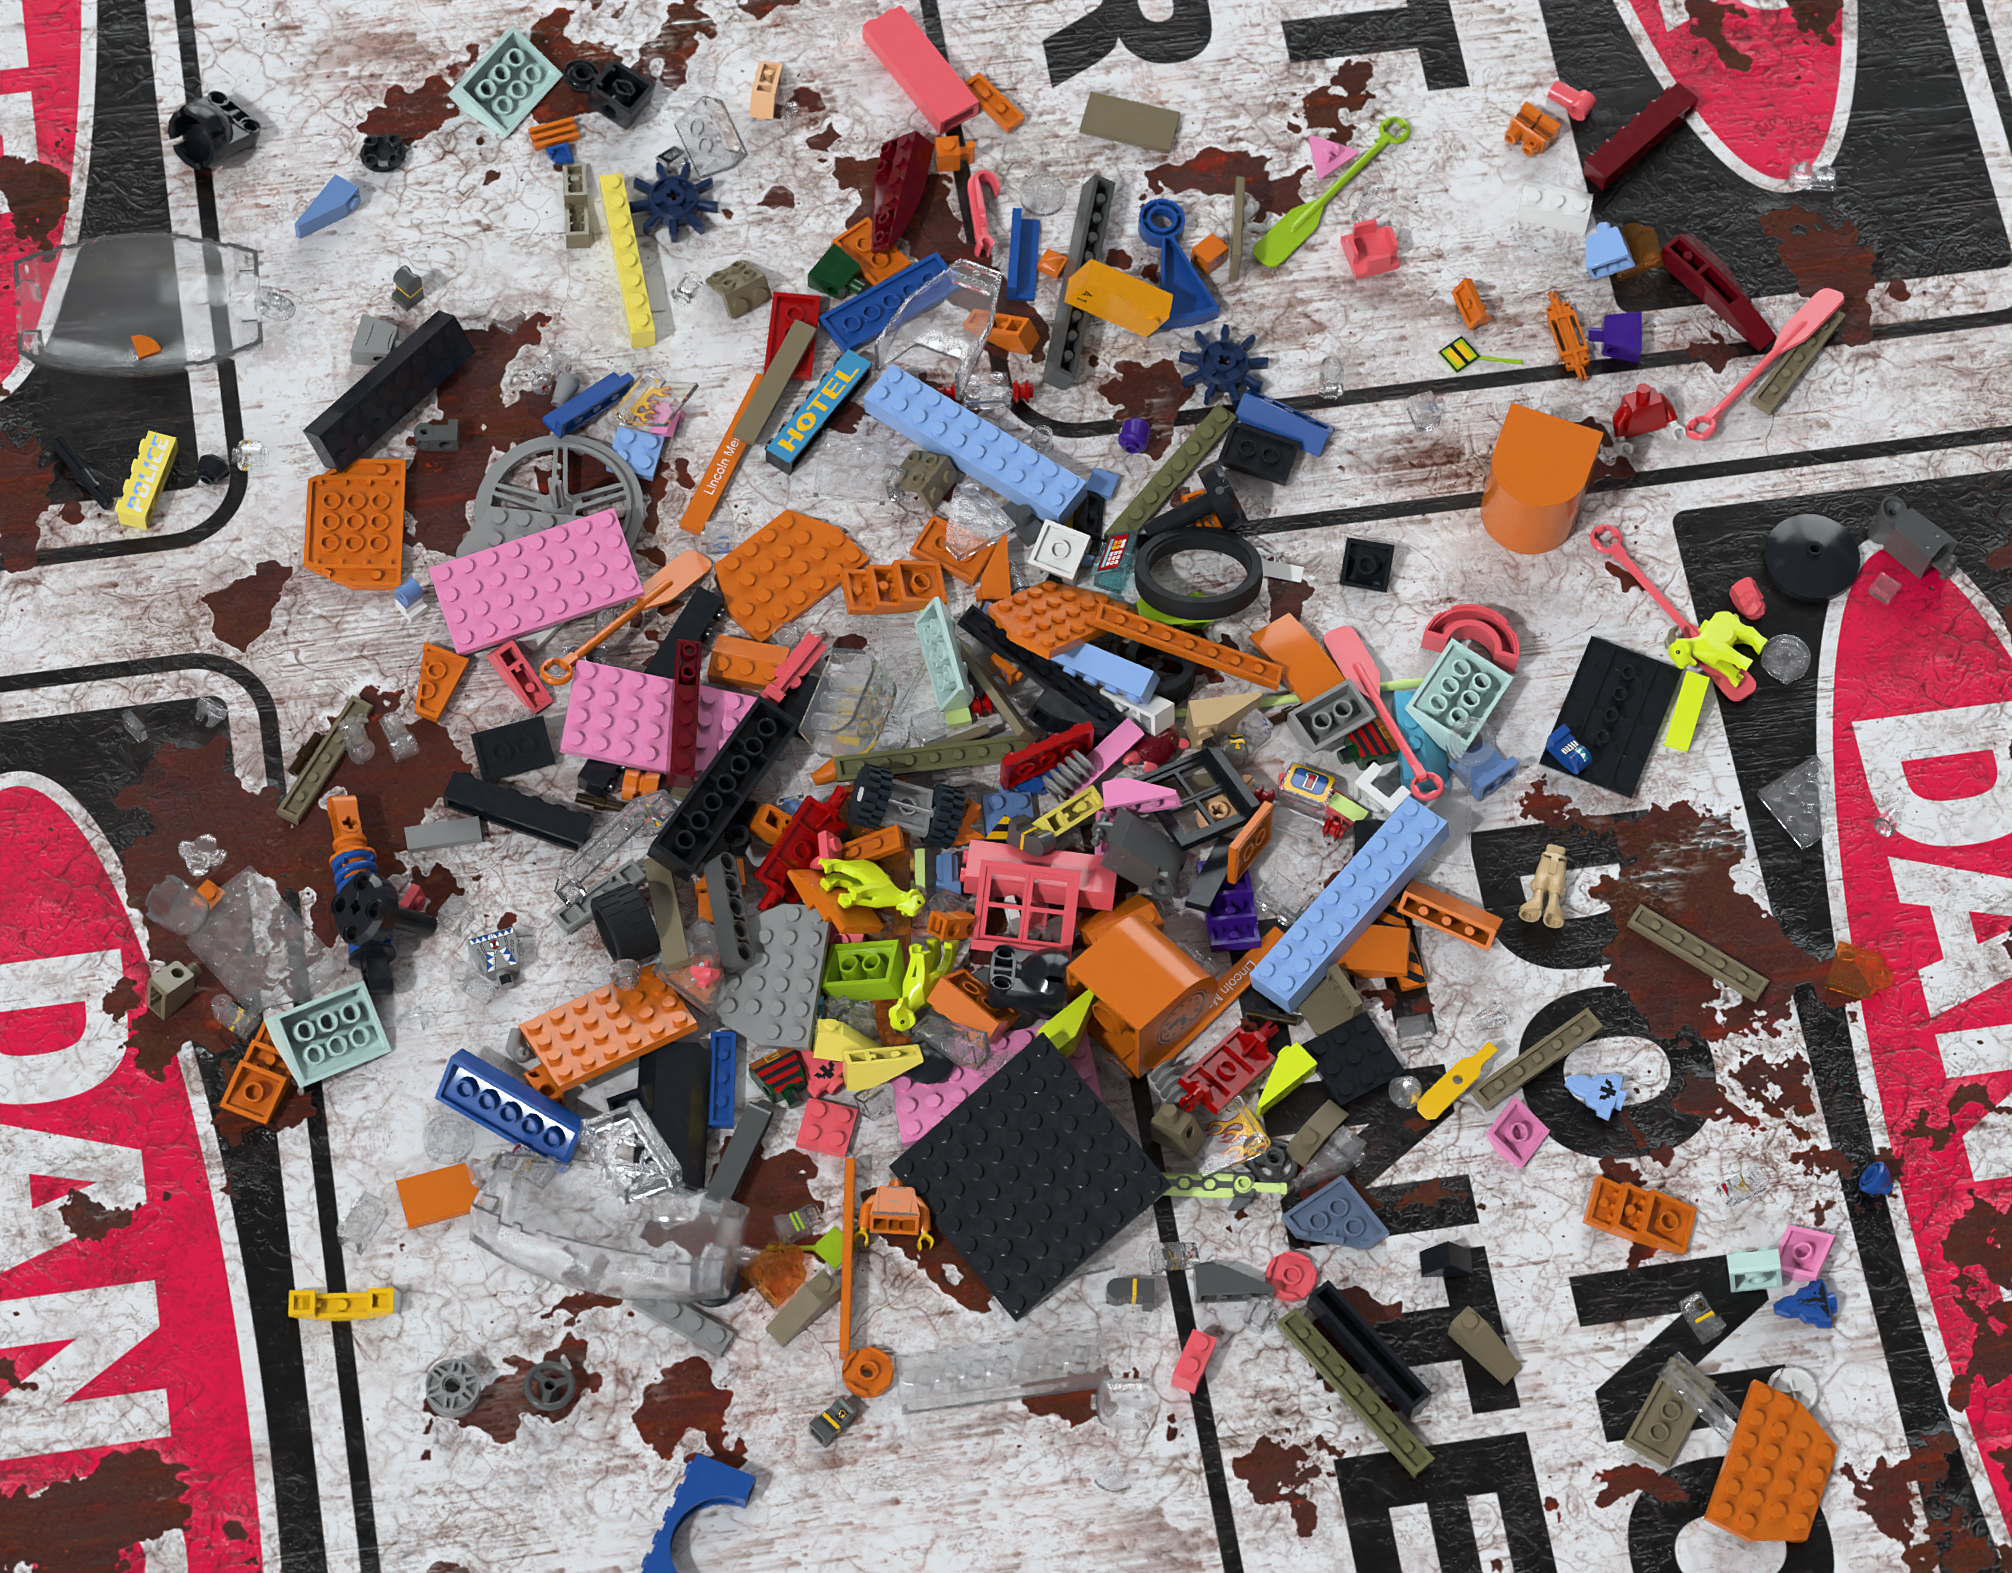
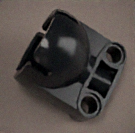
M211 91L208 93V96L176 109L168 125V134L171 140L180 136L183 137L182 141L173 145L176 155L193 169H210L222 163L223 160L244 150L255 148L261 130V124L250 113L220 91Z
M1008 945L996 946L991 957L988 975L987 1003L996 1009L1011 1008L1025 1010L1040 1019L1051 1020L1062 1011L1066 989L1063 983L1067 977L1066 967L1069 965V952L1059 948H1045L1035 952L1014 949Z

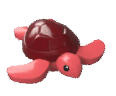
M1175 724L1156 736L1143 731L1145 736L1131 748L1134 750L1125 753L1122 764L1133 766L1143 761L1144 771L1147 773L1157 769V764L1169 761L1177 749H1187L1190 746V742L1185 738H1179V732L1175 730Z

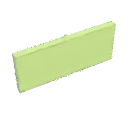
M1337 792L1334 793L1326 804L1353 822L1355 820H1364L1369 813L1368 810Z

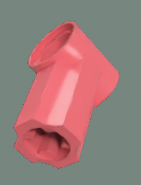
M1560 80L1554 82L1547 95V98L1566 108L1569 115L1578 121H1583L1597 103L1592 93L1586 90L1579 92Z

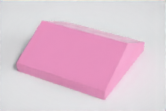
M1515 1096L1485 1135L1497 1154L1518 1168H1523L1550 1130Z
M1788 1225L1778 1247L1782 1275L1796 1282L1817 1281L1836 1240V1236Z

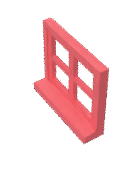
M981 859L975 907L976 919L973 925L970 949L993 952L994 948L998 945H1008L1014 949L1036 952L1045 948H1059L1069 952V961H1071L1081 871ZM992 874L1025 877L1022 905L989 902ZM1034 879L1067 882L1064 910L1031 907ZM988 907L1021 910L1018 938L985 935ZM1030 911L1063 915L1060 943L1027 940Z

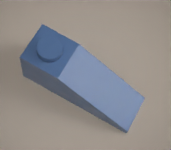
M335 174L296 221V237L301 239L347 217L352 210H356L361 201L359 187Z

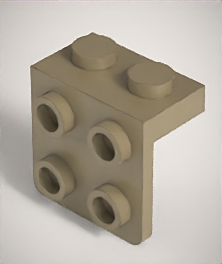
M746 260L735 261L726 269L712 273L705 280L707 286L722 296L727 314L731 319L773 299L765 274Z
M914 450L894 472L888 483L892 488L917 493L925 508L933 511L960 476L948 456Z
M1337 963L1328 967L1326 978L1319 982L1297 1008L1315 1035L1319 1036L1360 1015L1364 1000L1359 990H1354L1350 984L1347 972L1344 969L1341 970Z

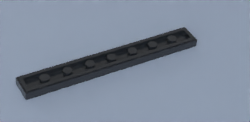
M973 604L958 621V626L1044 690L1049 685L1108 726L1109 729L1105 734L1106 736L1126 720L1124 716L1050 661L1010 641L1006 637L1007 632L1004 628L999 629L992 618Z

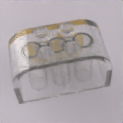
M833 647L798 731L820 757L832 758L869 753L876 745L890 710L893 708L897 695L896 684L868 651Z

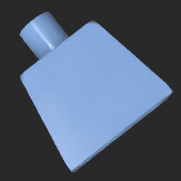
M1608 222L1597 224V233L1586 238V269L1593 280L1635 267L1631 252L1618 227L1611 228Z

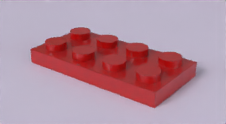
M773 291L764 375L795 319L812 327H818L821 296ZM816 335L791 378L792 380L811 381Z
M1091 722L1075 724L1070 730L1063 733H1054L1042 742H1034L1021 751L1006 754L1001 759L1000 784L1003 790L1044 774L1050 769L1058 768L1057 763L1059 762L1066 764L1064 757L1069 756L1074 759L1072 754L1074 749L1084 756L1088 755L1093 748L1094 728Z

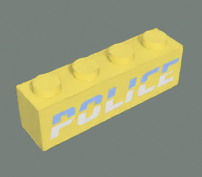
M148 431L146 439H142L140 442V454L138 459H134L132 462L131 477L125 480L122 500L118 499L115 507V513L118 514L120 524L148 530L178 453L176 437Z

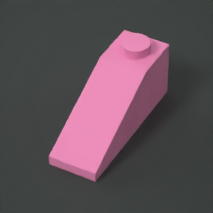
M1113 778L1110 781L1102 782L1104 809L1110 815V820L1115 819L1119 807L1133 815L1182 807V801L1175 789L1130 778Z

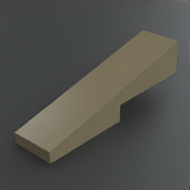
M564 163L563 186L566 249L590 248L586 163Z

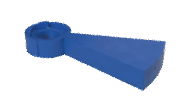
M1163 198L1154 199L1146 203L1141 208L1138 220V233L1141 239L1152 247L1160 248V289L1173 294L1169 319L1159 329L1186 328L1215 320L1219 316L1220 308L1178 244L1184 233V211L1176 202ZM1157 216H1164L1170 219L1172 224L1167 228H1158L1152 224L1151 220Z

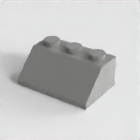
M1349 678L1289 712L1286 725L1299 744L1315 754L1373 721L1377 716Z

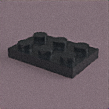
M1232 421L1218 461L1223 467L1286 486L1300 448V442Z
M543 715L470 734L482 781L494 780L555 764Z

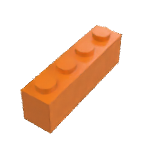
M1413 879L1405 889L1397 912L1486 951H1489L1503 922V919Z

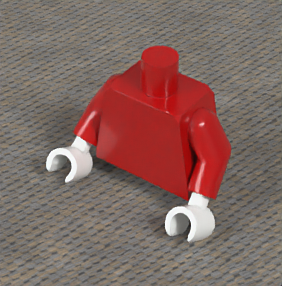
M1646 383L1639 384L1635 392L1625 394L1622 397L1619 408L1612 417L1615 437H1618L1614 450L1618 454L1623 455L1622 448L1625 446L1626 453L1631 454L1633 447L1625 439L1665 428L1667 423H1670L1668 432L1673 438L1677 439L1675 436L1677 429H1680L1681 434L1685 436L1686 430L1677 423L1676 419L1678 417L1671 401L1664 394L1657 393L1654 387H1650Z

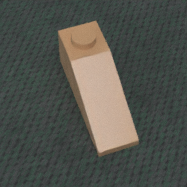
M759 62L751 92L750 117H756L759 120H773L783 63Z

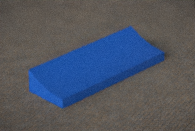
M463 1048L450 1057L435 1095V1099L516 1146L519 1143L521 1145L520 1148L535 1157L540 1155L539 1159L563 1173L568 1170L585 1133L592 1123Z

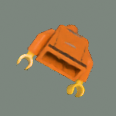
M893 1179L889 1182V1186H879L876 1194L871 1195L860 1207L857 1224L859 1231L853 1236L855 1246L859 1237L866 1238L865 1248L869 1245V1237L866 1233L867 1228H869V1233L918 1235V1231H921L917 1248L921 1251V1241L926 1240L929 1242V1250H931L934 1241L928 1233V1230H931L929 1208L920 1197H916L915 1189L904 1187L901 1180Z

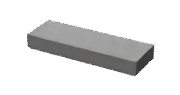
M479 816L404 827L408 853L483 842Z

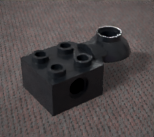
M583 59L572 60L563 69V78L573 92L587 94L589 107L625 130L631 126L650 103L656 86L618 60L609 62L604 66L601 75L598 68L592 62Z

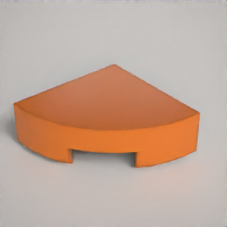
M144 335L131 336L139 360L162 353L160 346L152 338Z

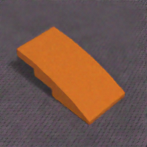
M894 560L892 565L868 564L866 569L843 568L840 572L848 615H877L923 610L934 597L938 596L945 605L948 603L940 562Z
M1290 613L1249 635L1250 640L1264 660L1284 667L1281 680L1290 693L1294 691L1302 705L1345 681L1342 674L1320 645Z
M817 869L788 870L787 875L808 910L816 908L823 921L833 922L840 934L880 933L884 927L871 907L852 905L849 908H843L838 903L839 894L850 893L847 890L848 888L834 887L833 890L826 891L820 885L821 879L833 874V872L826 874L825 870Z
M1370 925L1337 962V965L1341 970L1344 969L1348 976L1357 975L1359 979L1408 976L1411 931L1408 928Z
M264 1020L255 1040H251L243 1060L239 1061L219 1106L267 1125L294 1077L273 1044Z
M1598 1175L1594 1178L1582 1223L1632 1242L1684 1255L1688 1247L1697 1208L1657 1190L1651 1189L1646 1191L1630 1183L1624 1182L1619 1184Z

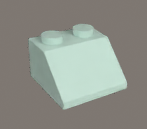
M1764 1247L1755 1252L1737 1250L1732 1252V1254H1727L1731 1292L1783 1287L1778 1249Z

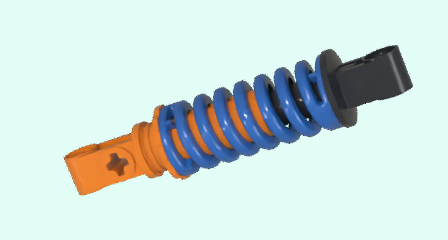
M355 795L329 796L327 802L328 815L331 820L334 836L332 847L335 852L330 857L329 863L335 874L334 883L337 886V894L340 893L348 880L358 872L365 871L376 874L378 866L375 863L377 858L375 850L367 847V837L362 833L358 803ZM391 934L383 942L373 947H360L348 944L349 964L361 970L362 981L364 980L370 996L391 995L393 993L394 982L389 963L396 958L397 953L395 947L391 944Z

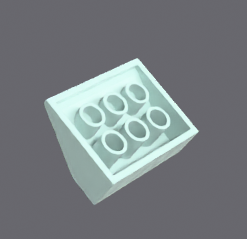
M512 26L499 37L447 95L464 112L506 138L563 74L525 36Z
M939 596L934 597L914 622L938 710L941 713L967 708L973 701L974 689L971 684L969 685L967 679L968 668L961 657L962 647L960 640L956 639L954 632V618L950 616L947 606Z
M1451 638L1405 707V710L1440 748L1460 760L1514 677Z
M364 980L264 1019L273 1044L300 1088L392 1051Z

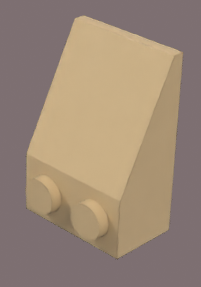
M1261 691L1188 701L1185 727L1188 741L1190 742V750H1202V740L1209 737L1216 744H1219L1227 739L1228 735L1235 734L1258 719L1262 698Z

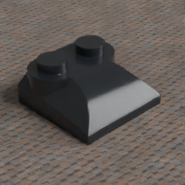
M1347 537L1339 585L1387 593L1395 545Z

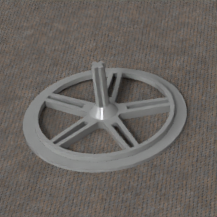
M556 435L538 437L519 444L506 452L493 464L483 478L475 502L476 524L487 508L492 506L493 498L538 512L574 516L578 512L626 498L627 508L622 532L629 552L639 537L644 519V501L641 487L636 475L626 461L607 446L595 440L575 435H565L561 439ZM560 449L563 450V483L560 480V476L557 475L558 450ZM553 450L552 478H548V495L500 483L507 472L520 461L534 454ZM568 450L579 451L600 460L613 471L620 483L570 495L568 493ZM496 490L536 500V502L532 503L523 499H519L507 494L497 492ZM623 490V491H620V492H617V493H614V494H611V495H608V496H604V497H601V498H598V499H595V500H592V501H588V502H585V503L582 502V500H586V499H589V498H593V497L601 496V495H604V494L612 493V492H615V491Z

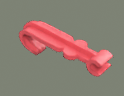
M983 169L973 174L967 182L976 240L974 253L977 257L980 256L982 249L986 251V256L989 257L994 246V239L989 234L981 185L988 186L992 191L993 197H998L1001 189L997 176L991 171Z
M808 632L784 661V665L780 664L775 668L774 674L777 679L773 683L770 682L760 695L777 706L786 695L784 692L788 687L791 689L798 688L801 684L800 678L805 676L827 648V645L821 641L822 637L820 635L816 637L811 632Z

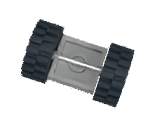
M868 763L861 767L857 780L854 782V789L851 792V800L848 806L850 807L848 810V821H850V824L872 830L877 829L879 826L888 828L898 824L902 832L920 836L924 844L943 849L951 847V844L955 842V836L957 837L959 833L958 829L961 827V819L965 812L963 809L966 804L964 802L966 795L963 789L937 783L932 790L895 780L890 769Z

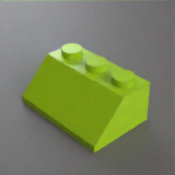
M1201 592L1187 594V596L1191 597H1209L1202 596ZM1141 597L1134 604L1136 615L1179 630L1209 628L1214 620H1187L1166 615L1149 606Z
M897 939L831 944L821 988L833 1003L901 998L903 980L906 975L901 942Z

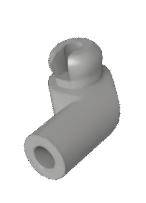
M511 1028L506 1044V1052L515 1062L524 1063L529 1058L530 1052L520 1045L522 1031L518 1028Z

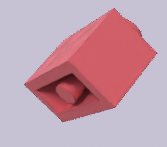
M1195 1329L1192 1330L1173 1372L1171 1385L1192 1394L1196 1393L1215 1351L1217 1338Z

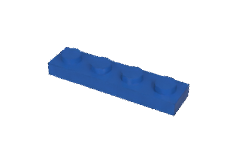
M711 1031L710 1050L712 1054L708 1129H734L736 1032Z

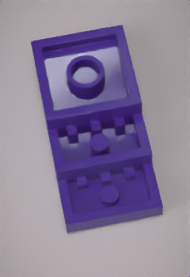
M1206 861L1196 862L1198 876ZM1247 869L1235 884L1227 882L1226 879L1210 912H1203L1211 953L1261 948L1257 914L1253 901V888Z

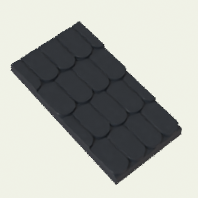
M1591 635L1551 734L1565 724L1571 730L1570 734L1589 751L1592 756V763L1578 774H1573L1545 748L1539 765L1631 799L1683 670Z

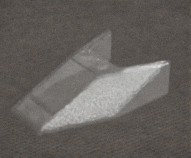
M960 258L907 296L874 343L875 370H882L915 346L953 358L962 363L955 372L956 399L960 401L992 332L1003 273Z

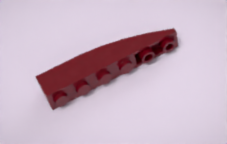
M677 639L665 786L690 789L695 777L702 642Z

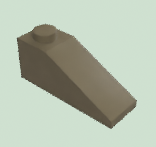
M1328 1099L1291 1139L1285 1154L1303 1168H1306L1349 1114Z
M823 1269L800 1289L768 1324L765 1330L784 1347L841 1299V1286Z
M1467 1306L1451 1322L1447 1334L1504 1386L1523 1368L1490 1325L1470 1306Z

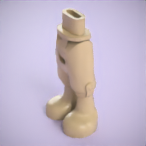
M1548 844L1546 852L1542 853L1535 877L1530 882L1533 896L1530 901L1524 903L1519 909V917L1522 920L1536 922L1540 919L1544 894L1548 892L1549 900L1544 912L1543 922L1551 928H1560L1564 925L1565 915L1559 905L1560 898L1567 892L1565 887L1567 858L1565 857L1566 849L1564 847Z

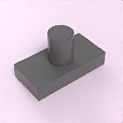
M1011 501L1001 507L999 513L1028 548L1036 543L1043 525L1035 515L1031 514L1030 506L1025 504L1018 506Z

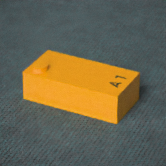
M1090 259L1069 278L1064 302L1147 338L1169 319L1173 294L1094 259Z

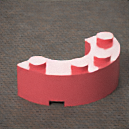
M1477 604L1455 605L1451 609L1435 615L1425 629L1420 647L1442 653L1451 638L1456 641L1463 639L1474 640L1482 644L1489 651L1492 664L1514 674L1520 651L1517 634L1508 625L1509 622L1498 612Z

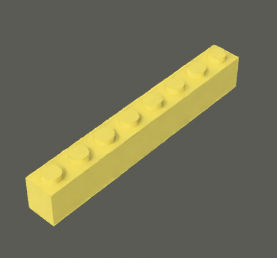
M623 174L599 176L600 196L631 347L634 349L654 346L655 328Z

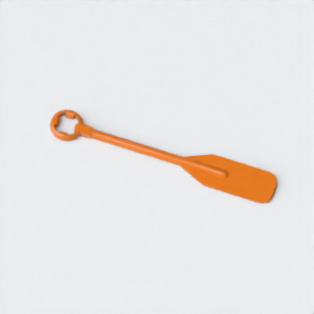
M686 550L644 583L642 589L645 596L638 598L636 603L563 659L550 658L544 661L539 670L541 678L546 683L555 686L570 682L574 674L573 667L576 665L577 660L587 655L641 611L672 602L710 572L711 561L695 550ZM553 665H560V668L568 672L557 679L545 671L549 670Z

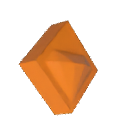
M1047 248L1037 265V271L1058 279L1066 266L1067 257Z

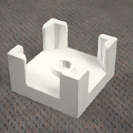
M1045 519L1028 560L1029 570L1039 574L1041 570L1061 577L1063 583L1074 587L1084 554H1088L1092 545L1091 536Z
M1373 762L1354 782L1353 801L1368 810L1369 814L1378 821L1386 822L1408 796L1411 797V791L1404 786H1400L1390 798L1379 791L1381 785L1376 781V777L1382 772V768Z

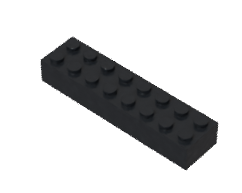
M438 310L303 430L324 467L329 469L335 468L337 472L341 473L476 352L455 315Z
M760 695L654 839L646 855L688 883L794 737L801 723Z

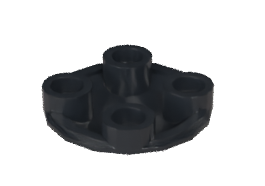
M398 134L369 135L364 139L360 158L367 169L373 172L385 173L398 168L404 162L407 152L405 144L401 141V137Z
M933 1039L921 1040L915 1043L919 1045L923 1056V1063L906 1071L910 1081L923 1084L946 1082L954 1066V1057L950 1048L943 1042Z

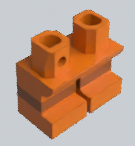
M1526 101L1521 106L1520 112L1510 119L1509 128L1505 133L1504 140L1511 145L1520 140L1524 143L1521 149L1523 153L1528 157H1532L1537 152L1542 154L1558 139L1561 124L1546 114L1542 116V111Z

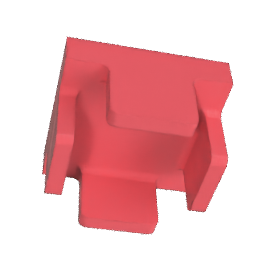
M1376 219L1355 223L1351 234L1341 236L1340 243L1355 280L1400 268V262L1397 257L1398 242L1391 226L1376 228Z

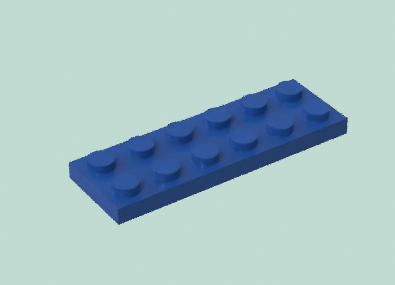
M935 252L818 317V322L844 354L848 349L854 351L957 294L962 291L963 285L939 254Z

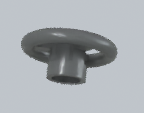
M1275 1139L1265 1140L1268 1144L1267 1147L1249 1153L1248 1168L1258 1182L1289 1183L1298 1171L1299 1164L1290 1158V1170L1284 1177H1281L1280 1167L1288 1156L1285 1154L1288 1144ZM1271 1147L1266 1150L1264 1156L1258 1154L1261 1150ZM1275 1159L1277 1163H1271L1270 1160ZM1255 1163L1266 1165L1267 1169L1271 1170L1273 1179L1262 1176L1258 1172Z
M544 1361L536 1364L528 1371L524 1379L523 1390L527 1400L534 1407L545 1411H553L564 1407L571 1401L576 1390V1381L571 1370L564 1364L556 1361ZM555 1369L563 1373L565 1377L555 1380L547 1378L540 1371ZM533 1378L540 1383L541 1401L532 1393L531 1383ZM548 1385L554 1386L552 1390H547L545 1387ZM568 1385L565 1396L556 1402L550 1403L559 1398L561 1393L560 1387Z

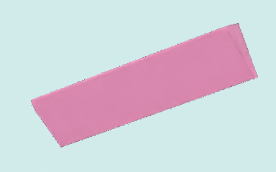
M1129 718L1124 720L1086 756L1096 771L1089 768L1088 771L1091 776L1089 778L1081 775L1082 784L1074 781V791L1066 788L1067 797L1070 799L1091 786L1141 740L1145 733Z

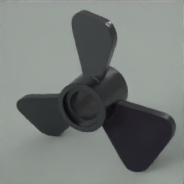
M748 801L744 804L734 818V824L726 829L724 837L718 840L703 861L704 865L723 852H731L735 856L746 855L755 868L758 869L771 849L753 843L748 831V827L758 810L756 802ZM738 837H743V838H744L741 842H739V843H734V840H735L736 838H738Z

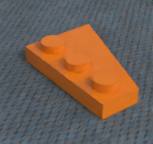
M424 642L415 714L438 723L469 666V659Z

